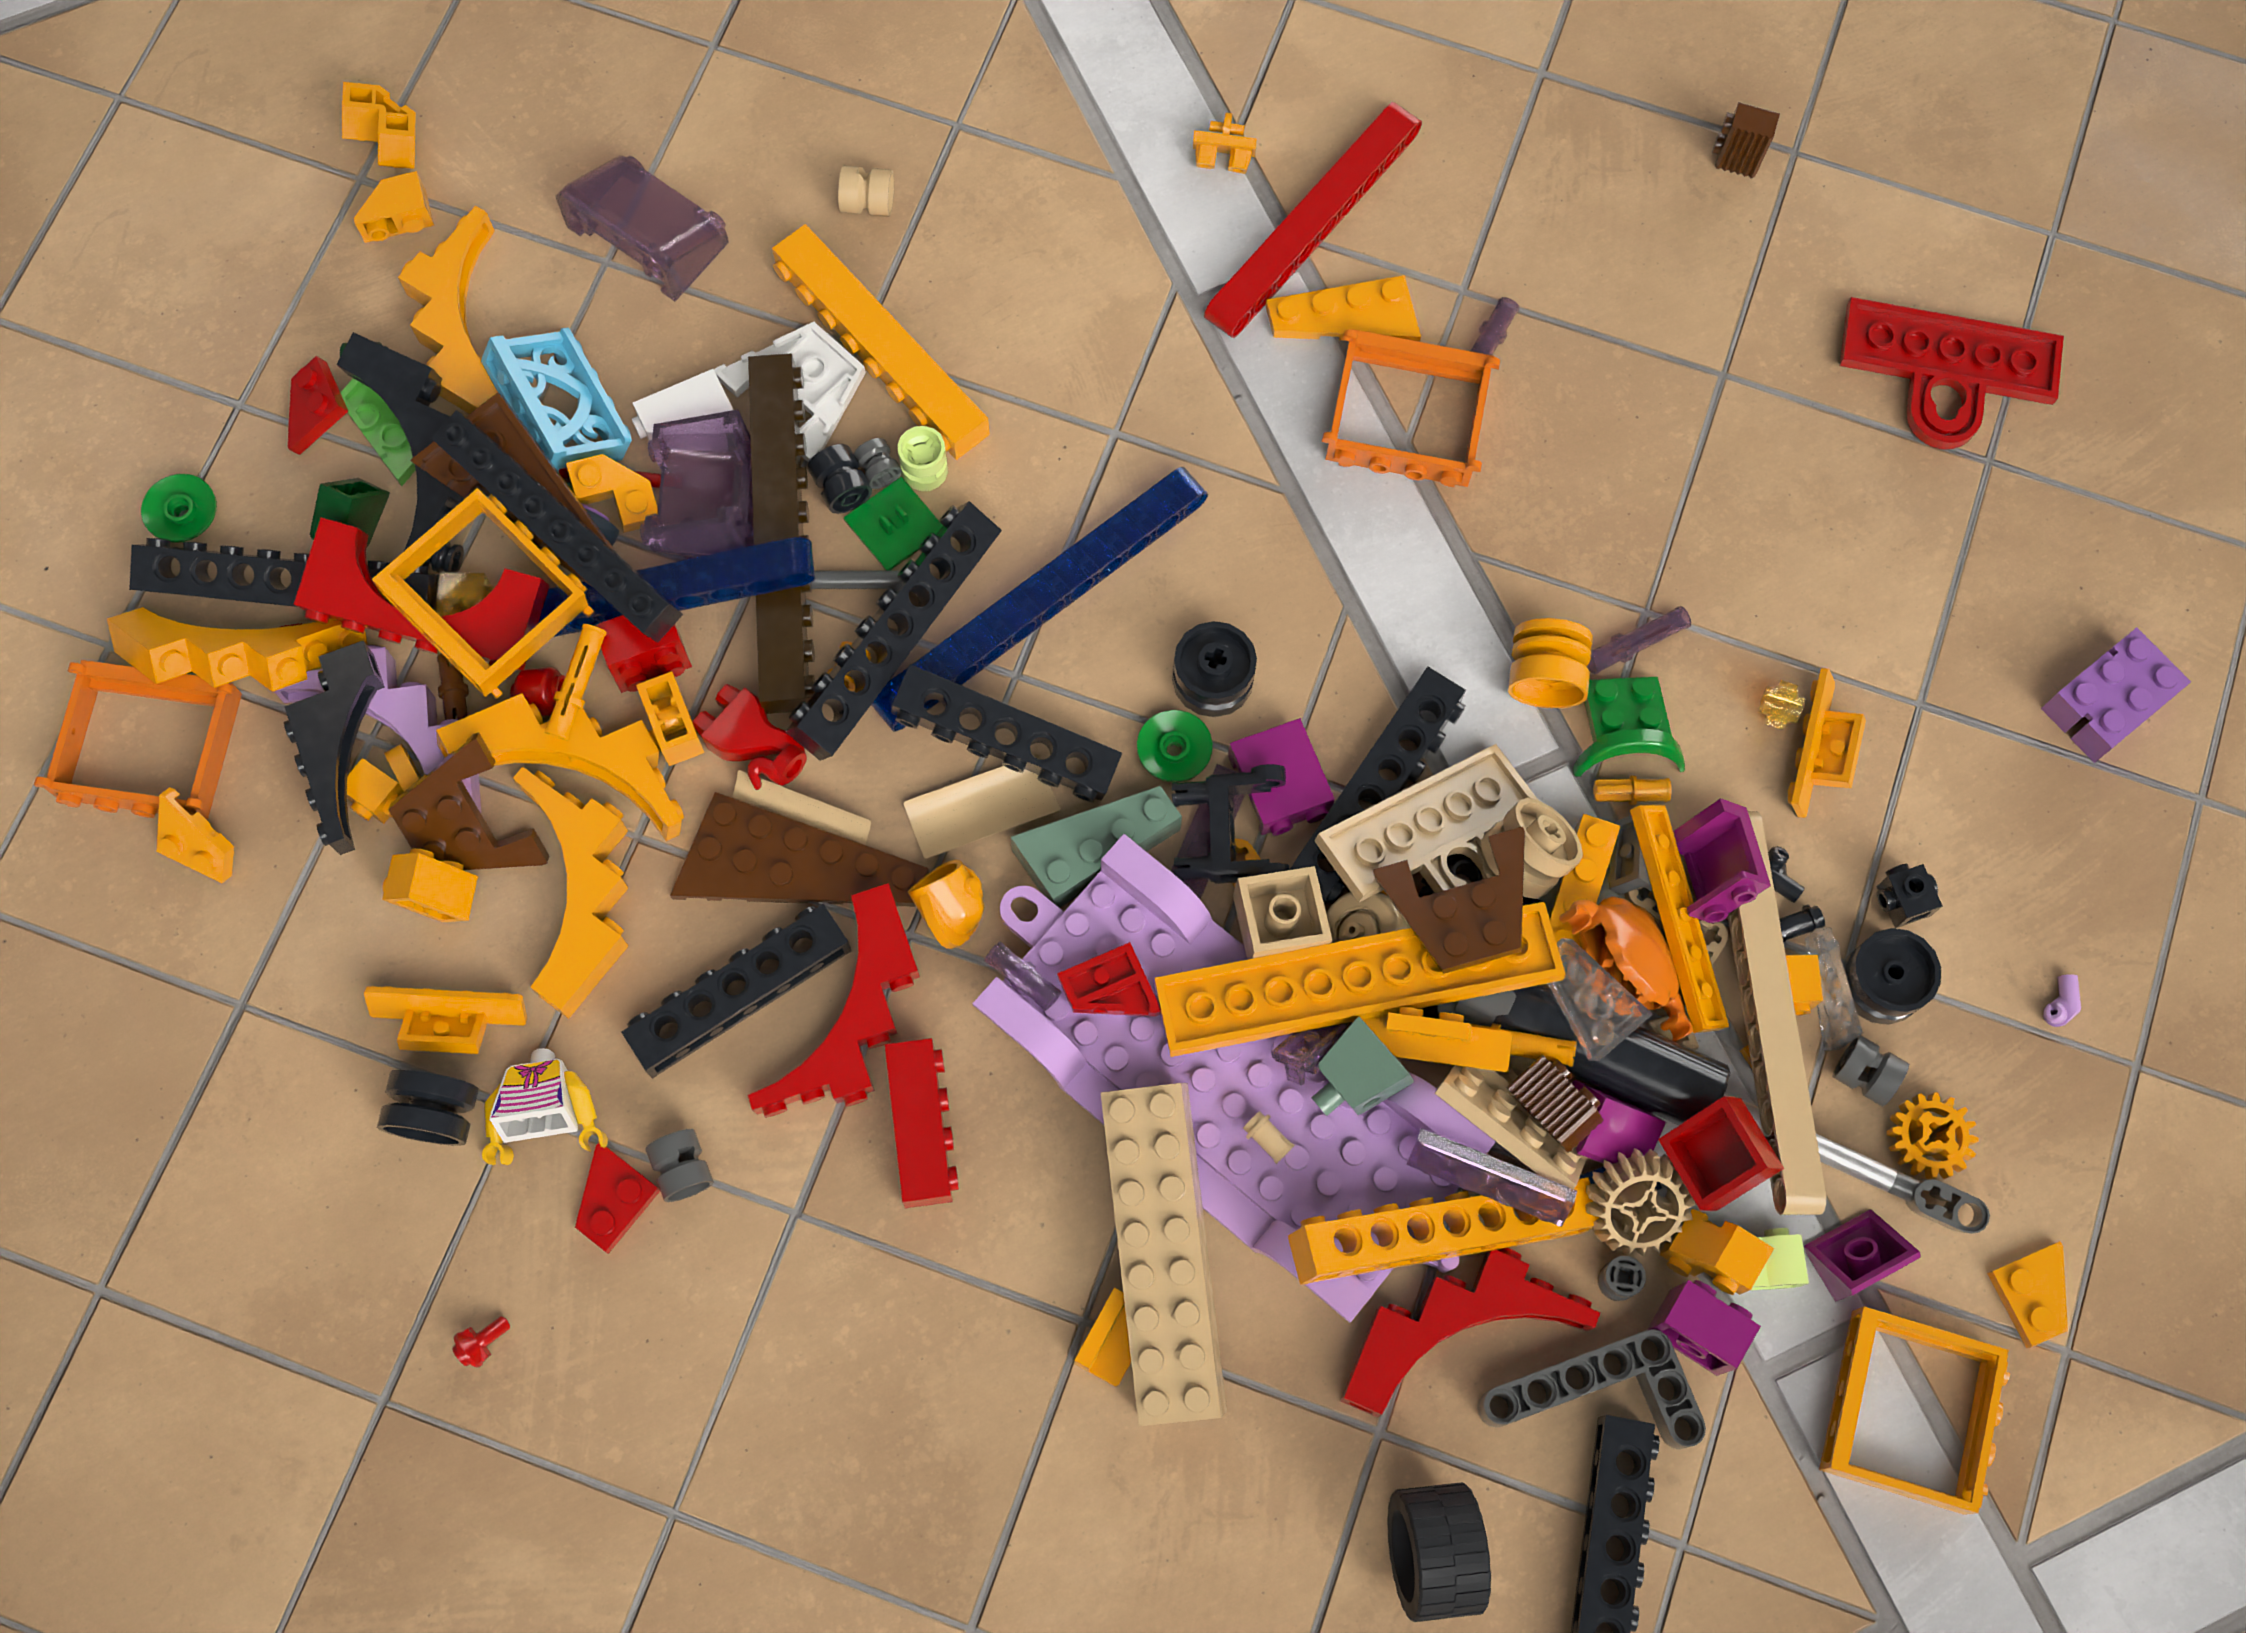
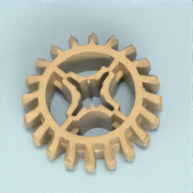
M1634 1148L1630 1158H1626L1624 1154L1618 1152V1162L1611 1164V1162L1604 1160V1168L1606 1170L1603 1173L1593 1172L1592 1178L1596 1184L1586 1185V1193L1593 1200V1202L1586 1204V1212L1592 1216L1600 1217L1594 1221V1226L1591 1228H1593L1596 1237L1601 1242L1605 1241L1607 1246L1613 1251L1620 1248L1622 1253L1628 1256L1635 1248L1637 1253L1644 1257L1647 1248L1652 1247L1660 1253V1243L1665 1240L1672 1243L1673 1234L1675 1232L1682 1233V1221L1693 1219L1690 1207L1696 1204L1668 1156L1664 1154L1659 1157L1652 1149H1649L1643 1156L1640 1150ZM1657 1182L1667 1186L1666 1197H1661L1655 1189ZM1611 1208L1619 1209L1623 1215L1622 1222L1611 1218Z

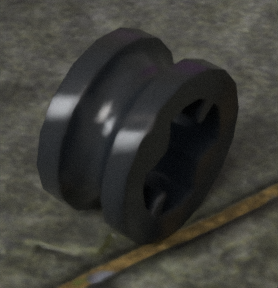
M448 541L433 554L431 561L432 570L437 573L444 571L446 576L454 577L462 565L463 547L458 544H454L451 547Z

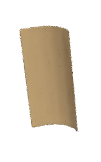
M1038 754L1033 755L1035 758L1040 759ZM1005 766L904 802L909 821L925 859L1060 811L1061 807L1051 787L1040 782L1037 779V774L1025 769L1023 773H1019Z
M738 770L735 789L731 798L854 842L866 844L871 826L869 819L760 778L762 782L761 788L755 790L748 773Z

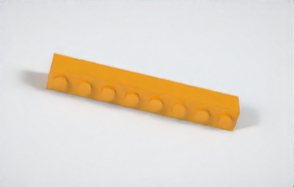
M806 224L772 248L775 259L773 268L780 279L784 282L789 280L796 287L795 291L800 300L806 306L812 305L818 311L817 314L820 321L828 330L834 328L837 331L847 351L852 355L857 353L864 360L863 365L867 372L874 379L879 377L886 384L885 388L888 394L896 403L901 401L909 409L908 413L917 426L934 428L941 434L945 442L946 452L948 451L958 460L990 435L988 417Z

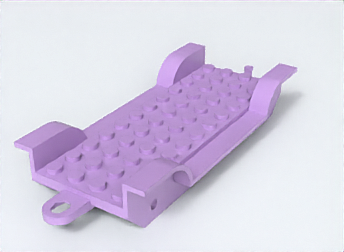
M1125 834L1101 859V871L1065 912L1037 889L1030 886L1014 887L1001 900L1000 914L1003 923L1032 949L1003 981L996 977L972 1003L973 1006L1029 1052L1051 1074L1059 1088L1103 1125L1101 1092L1188 1083L1203 1209L1252 1251L1270 1258L1297 1279L1298 1275L1288 1235L1301 1228L1300 1222L1302 1220L1322 1215L1325 1216L1326 1222L1338 1220L1337 1215L1356 1209H1361L1362 1215L1374 1214L1373 1209L1392 1203H1397L1399 1209L1410 1207L1409 1203L1428 1197H1433L1434 1203L1445 1202L1444 1198L1456 1192L1496 1143L1495 1140L1435 1094L1436 1087L1412 1073L1410 1075L1414 1082L1368 1111L1357 1115L1348 1103L1344 1101L1326 1116L1311 1097L1329 1083L1317 1066L1347 1030L1341 1024L1170 1057L1162 1014L1158 1016L1073 1013L1057 978V973L1129 942L1134 949L1158 1003L1155 977L1247 960L1244 945L1212 920L1209 911L1194 892ZM1023 897L1035 903L1038 908L1037 916L1029 922L1019 920L1011 910V903L1014 899ZM1259 1111L1264 1116L1269 1114L1271 1116L1269 1121L1295 1145L1277 1164L1252 1137L1249 1140L1246 1138L1248 1133L1243 1127ZM1407 1225L1410 1236L1415 1239L1413 1230ZM1371 1232L1373 1241L1379 1245L1377 1236ZM1334 1237L1335 1246L1343 1252L1340 1241ZM1459 1256L1425 1262L1423 1264L1435 1267L1440 1272L1446 1273L1458 1266ZM1393 1268L1304 1285L1350 1323Z

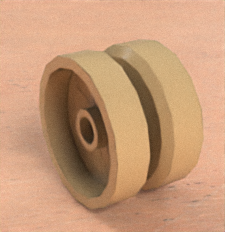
M1525 798L1519 800L1506 813L1503 820L1496 822L1484 834L1481 840V848L1488 866L1496 876L1499 875L1488 836L1523 826L1525 831L1523 896L1537 899L1546 895L1557 884L1560 877L1567 875L1580 863L1583 852L1575 831L1564 817L1552 807L1539 800Z

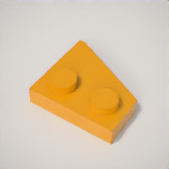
M169 787L159 796L156 852L220 883H224L232 876L234 846L221 833L216 832L199 812L191 816L176 802L180 794L175 789Z
M2060 1241L1987 1273L2026 1348L2036 1346L2068 1331L2064 1252Z

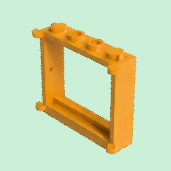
M477 488L372 578L379 592L485 697L491 693L498 699L503 693L497 686L579 613L583 612L587 617H590L594 610L588 605L584 594L587 588L581 583L580 579L573 573L566 576L557 567L560 564L557 557L545 546L540 550L531 541L534 536L522 522L517 520L513 523L504 515L507 512L505 506L492 494L487 498ZM481 513L489 517L569 596L492 666L404 581Z

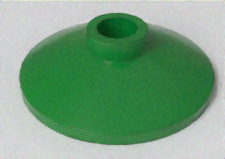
M174 474L159 480L147 491L141 505V517L148 531L156 538L169 539L171 543L186 542L201 535L211 525L217 511V501L211 487L201 478L190 474ZM188 510V512L185 515L179 517V514L182 511Z
M1167 710L1154 715L1143 725L1137 739V753L1141 764L1152 776L1165 782L1179 783L1195 778L1207 767L1212 755V737L1207 726L1197 716L1186 711ZM1171 746H1177L1181 749V753L1177 756H1172L1167 750Z

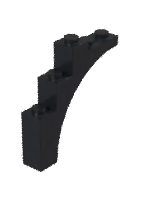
M352 333L336 365L348 376L372 389L385 401L399 420L410 444L412 456L415 457L434 442L431 437L450 418V416L429 407L430 403L435 402L440 395L442 378L433 368L361 335ZM415 465L417 505L413 528L404 551L465 499L417 465ZM432 556L422 565L429 566V564H431Z

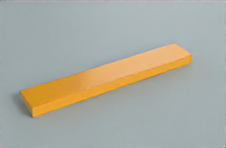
M1639 805L1630 809V813L1689 1019L1693 1027V1033L1725 1029L1729 1027V1023L1699 919L1690 917L1687 912V907L1694 902L1666 806Z

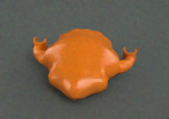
M1611 896L1603 899L1599 904L1588 899L1577 900L1571 904L1568 911L1560 915L1559 920L1562 923L1568 921L1571 924V933L1573 935L1579 932L1580 948L1583 954L1585 969L1590 976L1594 989L1599 992L1603 1000L1611 1005L1616 1012L1623 1016L1643 1018L1646 1017L1647 1010L1663 1008L1669 1019L1662 1022L1660 1028L1663 1031L1670 1030L1673 1035V1041L1677 1042L1693 1032L1692 1024L1685 1013L1683 999L1678 992L1680 986L1668 943L1655 918L1649 911L1626 899Z

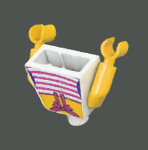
M536 1049L531 1054L530 1063L514 1065L506 1069L502 1082L485 1101L486 1137H490V1143L484 1147L482 1158L489 1165L496 1164L495 1156L498 1150H500L501 1164L510 1165L513 1161L514 1154L512 1148L503 1144V1142L578 1131V1124H582L584 1129L579 1136V1143L582 1148L591 1152L588 1140L593 1134H598L601 1147L605 1148L607 1146L608 1138L606 1134L596 1128L594 1124V1119H597L589 1089L577 1073L568 1071L563 1061L555 1059V1054L549 1049Z

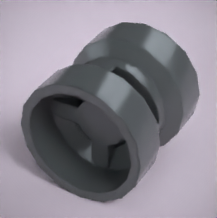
M874 438L866 441L854 452L859 467L865 470V477L872 489H880L890 485L902 473L897 460L890 457V447L883 438Z
M1619 1256L1603 1266L1598 1275V1286L1601 1292L1613 1301H1624L1633 1297L1644 1288L1646 1282V1272L1642 1264L1630 1256Z

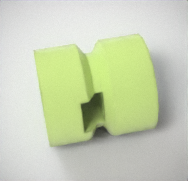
M915 426L908 429L898 442V456L902 477L912 489L918 491L936 489L945 481L948 474L945 442L941 434L934 428Z

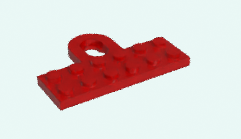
M1851 297L1846 308L1839 366L1910 379L1907 403V421L1910 429L1919 440L1931 447L1954 449L1969 442L1980 428L1983 420L1986 393L2053 405L2057 401L2064 336ZM1946 385L1959 393L1962 407L1957 410L1954 419L1945 420L1937 414V405L1931 396L1933 387Z

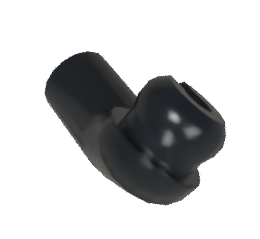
M1779 846L1772 847L1768 852L1774 890L1795 903L1805 887L1787 876L1786 863L1789 859L1788 852Z

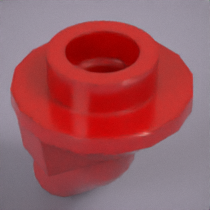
M500 1316L478 1333L471 1327L456 1333L453 1337L455 1345L452 1347L454 1355L464 1366L471 1364L476 1368L481 1367L492 1355L487 1346L510 1329L509 1322L506 1318Z

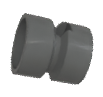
M1858 1034L1841 1056L1832 1077L1852 1089L1860 1086L1863 1096L1883 1107L1897 1092L1908 1072L1910 1064L1891 1052L1882 1055L1879 1045ZM1866 1065L1871 1067L1868 1073L1864 1071Z
M694 1129L670 1133L651 1142L645 1148L652 1169L661 1173L657 1183L665 1202L689 1198L713 1185L714 1181L707 1162L698 1158L702 1153V1149Z

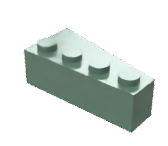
M1158 786L1010 837L1011 848L1039 891L1060 908L1079 896L1101 871V859L1123 834L1147 852L1181 830L1182 815L1162 787Z

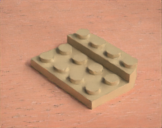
M1453 1065L1435 1094L1567 1197L1576 1187L1588 1157L1577 1154L1576 1147L1567 1153L1511 1095L1506 1087L1523 1072L1515 1067L1509 1068L1507 1072H1498Z

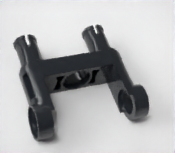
M1265 764L1251 768V772L1210 775L1206 777V781L1173 782L1172 791H1175V793L1172 794V801L1175 807L1198 804L1208 805L1210 810L1211 852L1208 853V856L1175 857L1174 866H1177V869H1174V875L1181 881L1210 879L1215 884L1237 883L1238 878L1290 870L1288 864L1270 863V859L1236 861L1234 795L1271 792V788L1284 786L1286 784L1285 767Z

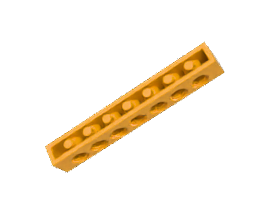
M1589 1178L1579 1179L1576 1187L1567 1197L1549 1183L1538 1185L1537 1180H1529L1514 1185V1190L1504 1191L1503 1186L1500 1185L1481 1190L1479 1192L1480 1196L1469 1197L1468 1191L1446 1196L1444 1198L1445 1202L1434 1203L1433 1197L1415 1200L1409 1203V1208L1399 1209L1397 1203H1392L1373 1209L1374 1214L1362 1215L1361 1209H1356L1337 1215L1338 1220L1326 1222L1323 1215L1304 1219L1300 1222L1301 1228L1288 1235L1299 1283L1303 1285L1583 1234L1593 1229L1591 1227L1594 1226V1221L1600 1218L1586 1212V1204L1593 1202L1586 1193V1185H1590ZM1513 1209L1516 1210L1519 1219L1515 1216ZM1478 1214L1483 1218L1485 1226L1479 1220ZM1443 1220L1448 1224L1450 1232L1445 1228ZM1407 1225L1413 1230L1415 1239L1410 1236ZM1371 1232L1377 1236L1379 1245L1373 1241ZM1334 1237L1340 1241L1343 1252L1335 1246Z

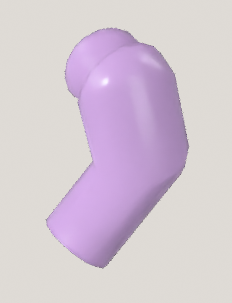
M2061 975L2057 977L2059 997L2046 1005L2043 1013L2044 1019L2049 1025L2054 1027L2064 1026L2081 1011L2077 975Z

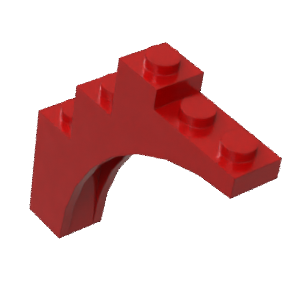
M889 883L851 895L858 924V959L853 986L842 1014L824 1042L800 1066L777 1082L748 1095L752 1111L757 1115L763 1113L764 1117L767 1118L781 1114L788 1110L787 1104L799 1100L802 1101L803 1105L825 1098L824 1092L831 1090L833 1099L837 1104L844 1102L846 1107L868 1100L867 1093L875 1091L860 1046L867 1044L869 1049L877 1048L890 1043V1036L898 1034L883 990L891 988L892 992L907 989L914 985V979L920 977Z
M1510 1248L1488 1251L1484 1256L1471 1291L1465 1289L1467 1284L1464 1281L1453 1276L1444 1275L1443 1279L1435 1277L1429 1285L1416 1321L1410 1319V1311L1400 1306L1389 1303L1387 1308L1383 1306L1378 1307L1340 1402L1374 1417H1380L1384 1413L1397 1385L1416 1361L1435 1345L1464 1329L1492 1321L1526 1318L1558 1322L1588 1332L1596 1327L1601 1312L1592 1309V1302L1583 1297L1569 1294L1568 1298L1553 1292L1554 1286L1546 1281L1533 1277L1530 1279V1282L1525 1280L1530 1264L1521 1261L1522 1255Z

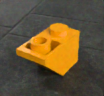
M417 171L382 179L354 217V222L365 243L383 241L391 236L407 232H419L423 228L434 226L427 193Z

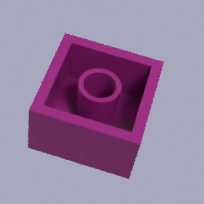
M1687 1280L1669 1290L1647 1330L1655 1329L1667 1335L1675 1350L1716 1376L1737 1369L1761 1325L1751 1320L1753 1317L1752 1313L1744 1307L1735 1303L1727 1305L1716 1298L1717 1292L1706 1283L1699 1280H1694V1282Z

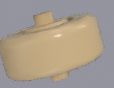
M1349 892L1337 899L1326 912L1332 936L1331 943L1411 928L1402 914L1393 905L1389 896L1381 892L1360 903Z

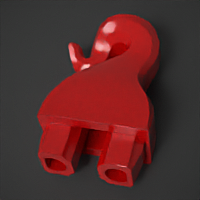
M725 684L715 698L717 704L724 709L721 714L715 718L707 711H703L692 721L696 732L703 739L708 750L719 758L732 762L751 760L748 764L747 773L755 790H759L762 786L760 773L764 774L774 783L784 786L800 774L807 761L804 747L789 736L785 730L775 727L768 721V716L764 708L761 707L758 697L745 687L739 690L729 684ZM777 754H779V755L775 758V760H771V759L765 757V756H769V755H777Z

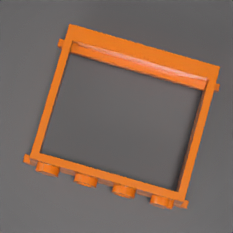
M1345 330L1342 340L1349 341L1332 429L1331 432H1324L1322 442L1329 443L1325 460L1338 462V465L1343 467L1353 465L1366 467L1380 474L1388 472L1402 474L1411 480L1428 479L1438 481L1448 487H1455V485L1468 487L1473 471L1481 472L1482 463L1479 460H1475L1491 368L1499 370L1500 359L1492 355L1366 331ZM1352 361L1479 384L1465 463L1338 439Z
M81 660L80 664L70 662L67 671L69 673H76V679L47 777H36L34 786L46 789L56 797L57 803L65 804L68 807L78 808L81 803L92 804L94 808L105 812L116 813L118 808L131 810L133 814L141 817L154 818L156 813H159V796L72 784L98 691L212 706L214 710L190 798H187V800L176 799V802L191 816L199 812L208 821L242 693L232 682L214 688L196 675L184 674L155 684L135 667Z

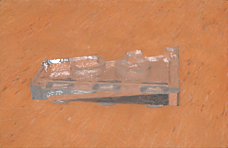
M1831 927L1816 928L1805 938L1808 955H1818L1823 1001L1817 1005L1823 1047L1824 1051L1840 1050L1861 1035L1863 1031L1840 958L1839 942L1834 938Z
M1561 938L1557 942L1566 975L1564 980L1548 983L1588 1060L1600 1061L1653 1014L1573 939Z

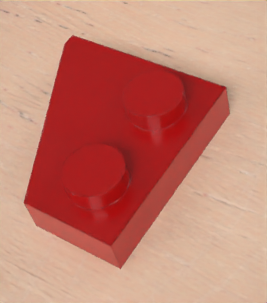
M1130 942L1057 973V978L1073 1013L1158 1016L1161 1014L1160 1005Z
M598 1143L595 1147L575 1228L609 1254L658 1195L660 1189L609 1148H603Z

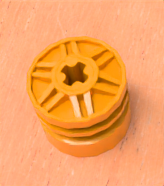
M1555 618L1532 619L1517 625L1514 629V644L1511 654L1515 661L1511 663L1508 693L1511 697L1527 705L1551 709L1568 708L1586 701L1590 671L1586 666L1591 660L1590 650L1593 641V635L1590 630L1579 623Z

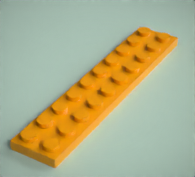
M1545 902L1523 906L1522 952L1445 974L1442 973L1416 937L1412 928L1155 977V986L1170 1057L1353 1022L1358 1017L1363 1020L1388 1015V1012L1399 1013V1007L1419 1009L1562 981L1566 974Z

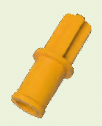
M1630 775L1629 779H1597L1593 785L1594 799L1598 802H1629L1630 805H1636L1637 801L1670 802L1672 794L1670 778L1637 779L1635 775Z

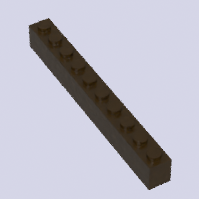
M792 353L748 356L759 702L766 714L793 712L802 701L807 703L815 693L811 690L815 683L814 675H809L808 663L815 661L814 643L812 639L808 640L807 627H813V610L811 604L806 605V592H812V579L810 569L805 570L804 559L811 556L809 535H804L803 523H809L808 502L802 501V489H808V476L806 467H801V456L807 454L805 434L800 433L799 422H805L804 401L798 400V389H804V376L802 367H796Z

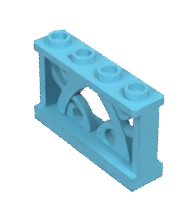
M569 327L561 328L560 332L505 339L503 335L489 338L481 359L485 370L496 390L504 396L557 471L566 468V463L600 454H604L614 461L623 460L632 441L629 428L623 424L615 410L613 400L606 394L596 370L589 364L580 342L575 339ZM554 353L560 365L555 363L554 356L550 357L547 365L542 364L540 355ZM531 357V361L518 358ZM534 378H536L537 387H532L529 383H533ZM546 382L565 390L578 399L576 413L571 420L560 411L552 407L543 406L538 398L542 395ZM549 418H552L556 421L554 426ZM595 427L599 434L594 432L592 428ZM580 430L590 438L597 439L598 435H600L603 441L592 442L580 433ZM572 439L578 444L571 447L564 446Z

